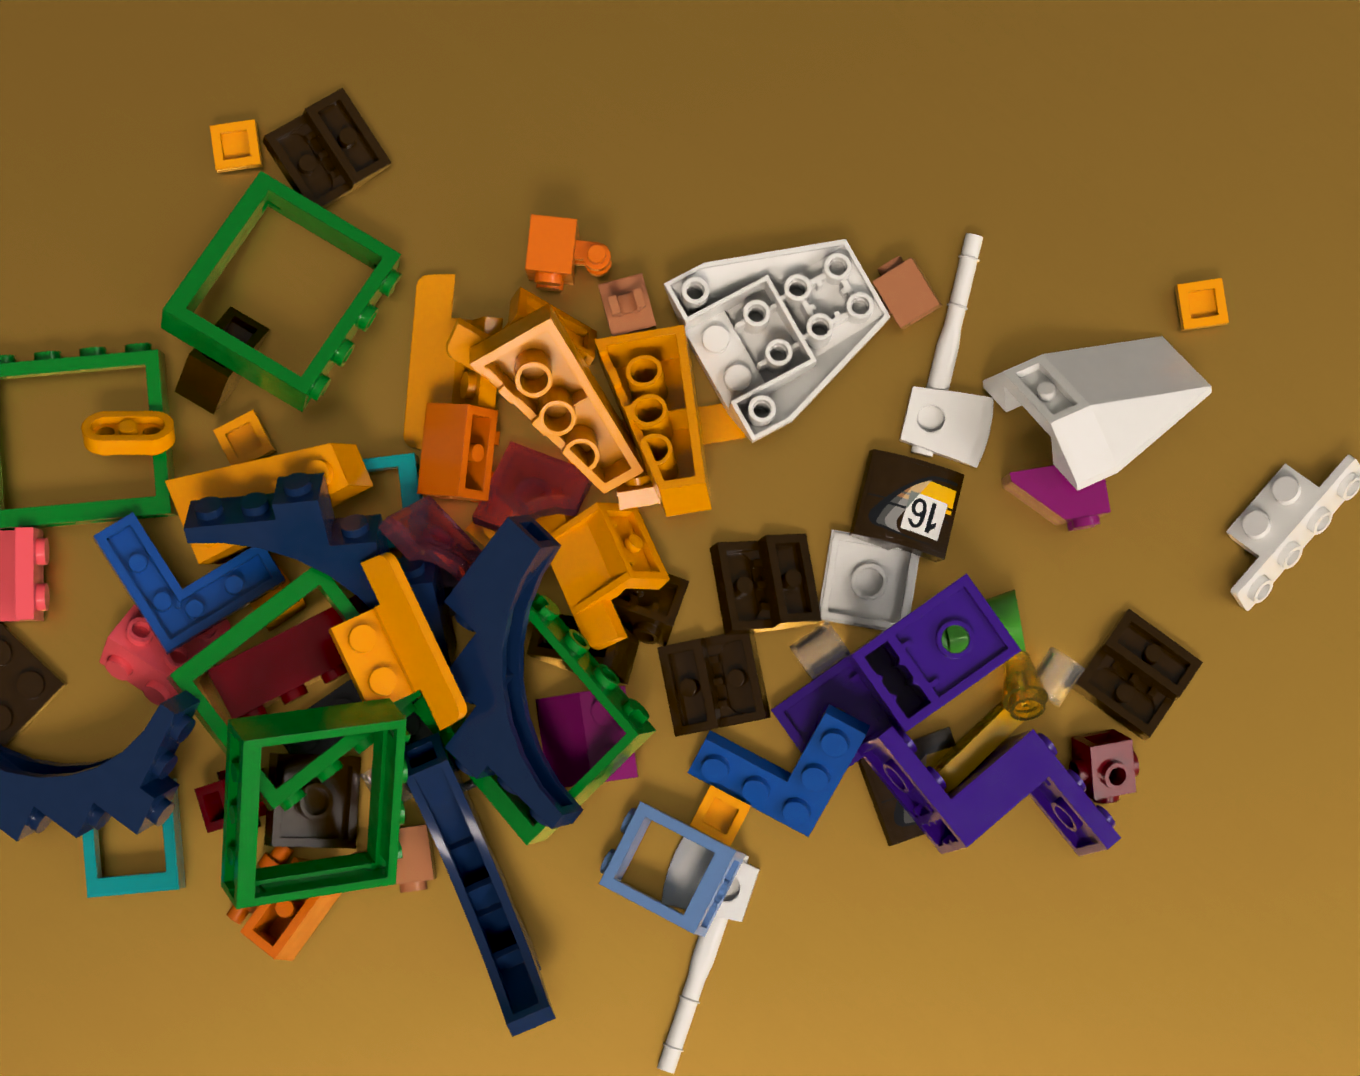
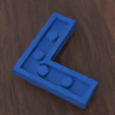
M133 512L93 536L94 541L167 655L286 581L267 550L251 547L182 589Z
M829 704L791 773L710 730L687 773L809 837L867 735L870 725Z

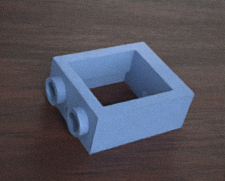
M640 801L637 809L632 808L622 823L621 832L624 835L617 849H611L602 862L600 873L603 876L599 884L685 930L705 937L746 854ZM651 821L715 853L684 914L621 881Z

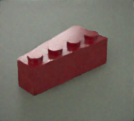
M357 595L349 598V601L359 614L370 610ZM331 607L209 669L199 682L212 707L228 726V719L268 714L265 708L282 700L284 705H287L309 693L306 687L320 679L323 680L324 684H328L344 676L348 671L328 631L344 621L334 608Z

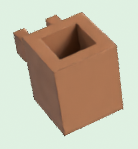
M897 256L877 269L881 276L872 282L881 295V301L889 315H893L901 329H906L943 306L915 259L909 258L904 261L901 256Z
M642 273L598 285L611 336L657 329Z
M426 824L400 827L399 842L402 847V858L397 859L396 884L394 885L399 884L400 893L428 889L427 880L437 878L432 835ZM367 850L354 852L352 854L367 852Z

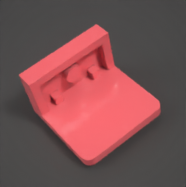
M15 527V530H0V622L44 621V611H48L50 600L49 586L47 583H44V565H48L49 542L48 538H43V530Z
M134 604L107 637L99 663L104 665L113 677L122 681H128L143 691L148 700L159 706L162 702L178 695L177 691L167 680V677L227 632L231 625L225 619L167 655Z

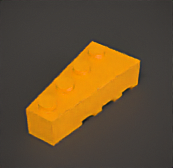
M550 303L469 348L470 365L481 376L484 375L498 388V392L510 404L513 403L531 420V424L543 436L546 435L562 450V454L602 493L605 494L644 472L643 462L634 441Z
M684 325L594 339L602 370L666 517L711 510L712 505L691 352Z
M343 443L323 444L165 481L183 527L191 501L200 500L205 497L226 498L246 496L254 492L274 493L278 477H285L294 473H324L332 507L373 487L357 445ZM190 543L198 564H224L251 548L227 543Z

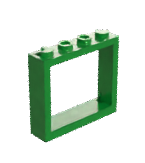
M260 171L162 309L161 328L303 412L311 399L317 401L326 392L331 382V378L327 375L334 365L337 364L342 367L346 363L355 347V343L351 340L360 329L366 332L371 326L379 311V308L375 307L382 294L390 297L394 292L395 285L402 276L397 271L401 254ZM268 207L374 269L302 376L297 375L194 313Z
M151 343L127 344L124 346L125 352L107 354L106 347L79 349V356L62 358L61 351L34 353V360L16 362L15 355H0V380L146 367L149 411H160L170 416L165 354L158 349L152 350ZM172 447L159 455L153 456L156 496L5 509L0 454V530H15V527L47 528L115 522L132 512L137 519L178 516L165 483L166 480L175 478Z
M311 567L167 677V680L178 694L186 690L200 700L194 715L225 755L227 751L228 726L193 681L316 588L320 590L344 622L360 615L329 575ZM417 691L394 702V704L407 718L417 710L412 702L422 694L420 691ZM374 732L342 737L277 789L261 770L260 800L269 811L279 805L284 812L307 795L302 787L317 776L320 782L323 783L344 766L339 758L352 748L360 754L374 743Z
M536 593L530 609L528 623L532 622L626 732L568 791L581 806L657 730L648 721L649 714L647 710L635 699H629L618 686L620 681L617 675L608 666L599 664L588 651L590 645L587 640L576 630L569 629L559 617L560 610L557 605L545 595ZM423 695L414 703V706L417 708L415 713L433 734L439 732L445 746L466 720L463 717L453 725L440 731ZM496 774L479 779L469 776L526 845L545 841L558 829H551L537 822L529 812L530 807L518 795L506 791L498 783V776Z
M390 698L228 719L221 887L236 909L396 884L397 859L402 858L399 829L400 825H403L405 822V808L401 800L402 784H405L408 779V768L404 759L405 743L409 742L411 735L406 730V715L400 712ZM374 732L367 852L256 868L262 747Z

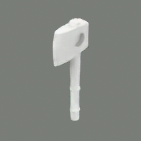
M966 233L961 255H958L960 258L950 301L947 303L948 309L944 326L937 341L927 387H912L899 441L911 445V453L926 457H933V454L977 468L990 435L994 399L992 397L949 391L959 351L961 328L965 312L968 310V299L977 262H980L978 258L983 241L982 236Z
M683 837L668 868L663 888L662 903L687 909L715 853ZM748 855L745 856L705 937L698 936L691 957L688 976L682 994L679 995L680 1000L666 1042L663 1043L664 1048L657 1066L660 1070L675 1073L681 1052H684L683 1046L697 1004H700L699 998L704 983L714 964L728 919L742 922L760 871L759 868L747 863Z

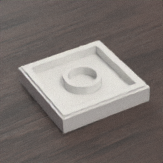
M831 530L819 602L822 621L884 631L911 613L920 556L900 548L886 550L849 536L850 532Z

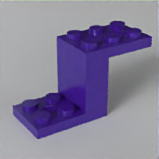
M966 573L890 628L880 632L778 704L771 711L801 754L829 704L870 725L865 738L890 726H893L896 731L902 730L907 732L1019 653L1021 649ZM949 626H959L968 635V644L960 653H951L942 644V634ZM858 751L848 768L863 758Z
M893 726L871 734L863 740L857 750L941 854L967 848L1028 795H1030L1078 856L1108 850L1121 839L1114 830L1116 823L1112 816L1102 806L1094 805L1085 794L1087 788L1083 780L1073 770H1066L1055 756L1057 755V749L1044 734H1037L1034 729L1005 739L949 793L944 791L947 786L941 775L930 766L925 767L914 754L917 752V747L912 739L902 730L896 731Z

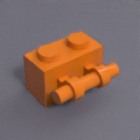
M531 214L525 271L529 281L537 283V289L562 292L564 285L574 286L576 266H585L587 271L596 277L606 275L612 266L608 247L599 242L579 240L580 231L577 219Z
M427 403L417 494L488 504L490 486H495L496 472H492L494 447L499 446L501 432L496 431L498 410L470 404Z
M274 847L271 853L265 852L257 864L260 868L283 865L295 850L292 847ZM293 857L290 863L309 861V859ZM342 893L236 909L232 905L226 915L241 925L251 912V917L240 932L274 960L293 961Z

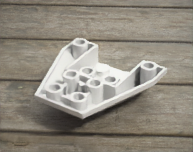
M846 239L704 262L664 283V288L679 325H684L690 348L726 412L752 443L793 422L890 319L888 311Z
M1163 336L1041 354L983 380V388L1005 412L1023 406L1051 436L1053 465L1077 491L1118 473L1212 393V386Z

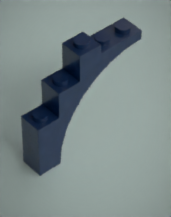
M294 473L289 476L278 477L274 493L254 492L246 496L226 498L205 497L190 502L183 528L187 543H227L261 548L287 556L329 575L357 595L370 610L379 605L360 563L385 552H390L381 514L365 516L353 514L343 518H335L324 473ZM408 555L397 558L440 650L450 667L454 662L457 641L449 606L444 602L447 597L437 555Z
M530 515L510 516L506 518L444 601L455 612L454 617L461 626L469 631L476 632L450 666V671L464 700L476 705V707L445 748L456 758L455 764L465 774L476 779L496 774L498 776V783L506 791L518 795L530 807L529 812L537 822L555 829L573 824L583 809L560 783L541 749L531 721L524 684V641L530 609L540 582L562 545Z
M185 690L162 702L144 731L123 752L96 762L64 764L34 759L0 745V829L15 841H19L34 832L41 833L52 820L75 838L94 828L96 830L101 829L110 820L111 816L136 835L153 825L161 826L174 810L175 804L171 801L180 785L168 775L178 761L175 753L179 744L189 736L195 726L196 721L193 719L200 700Z
M439 732L405 746L404 759L408 768L407 785L420 809L458 895L512 1037L556 1019L540 972L541 967L532 940L513 904L504 874L484 835L476 808L445 748Z

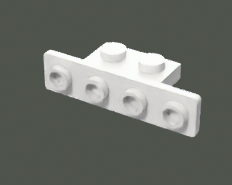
M1350 454L1347 455L1320 487L1285 463L1226 532L1230 539L1257 558L1230 591L1243 609L1249 611L1255 603L1262 602L1270 594L1274 581L1285 569L1293 567L1298 562L1303 548L1314 535L1321 534L1329 526L1334 512L1340 505L1357 494L1360 489V464L1357 459Z

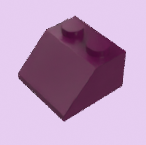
M1054 465L1010 472L1001 479L1002 486L1006 491L1054 525L1067 523L1068 531L1095 527V525H1100V517L1111 512L1105 479L1077 491Z
M619 686L627 695L626 686ZM590 691L535 699L543 753L564 787L574 786L626 734ZM635 752L605 782L639 777Z

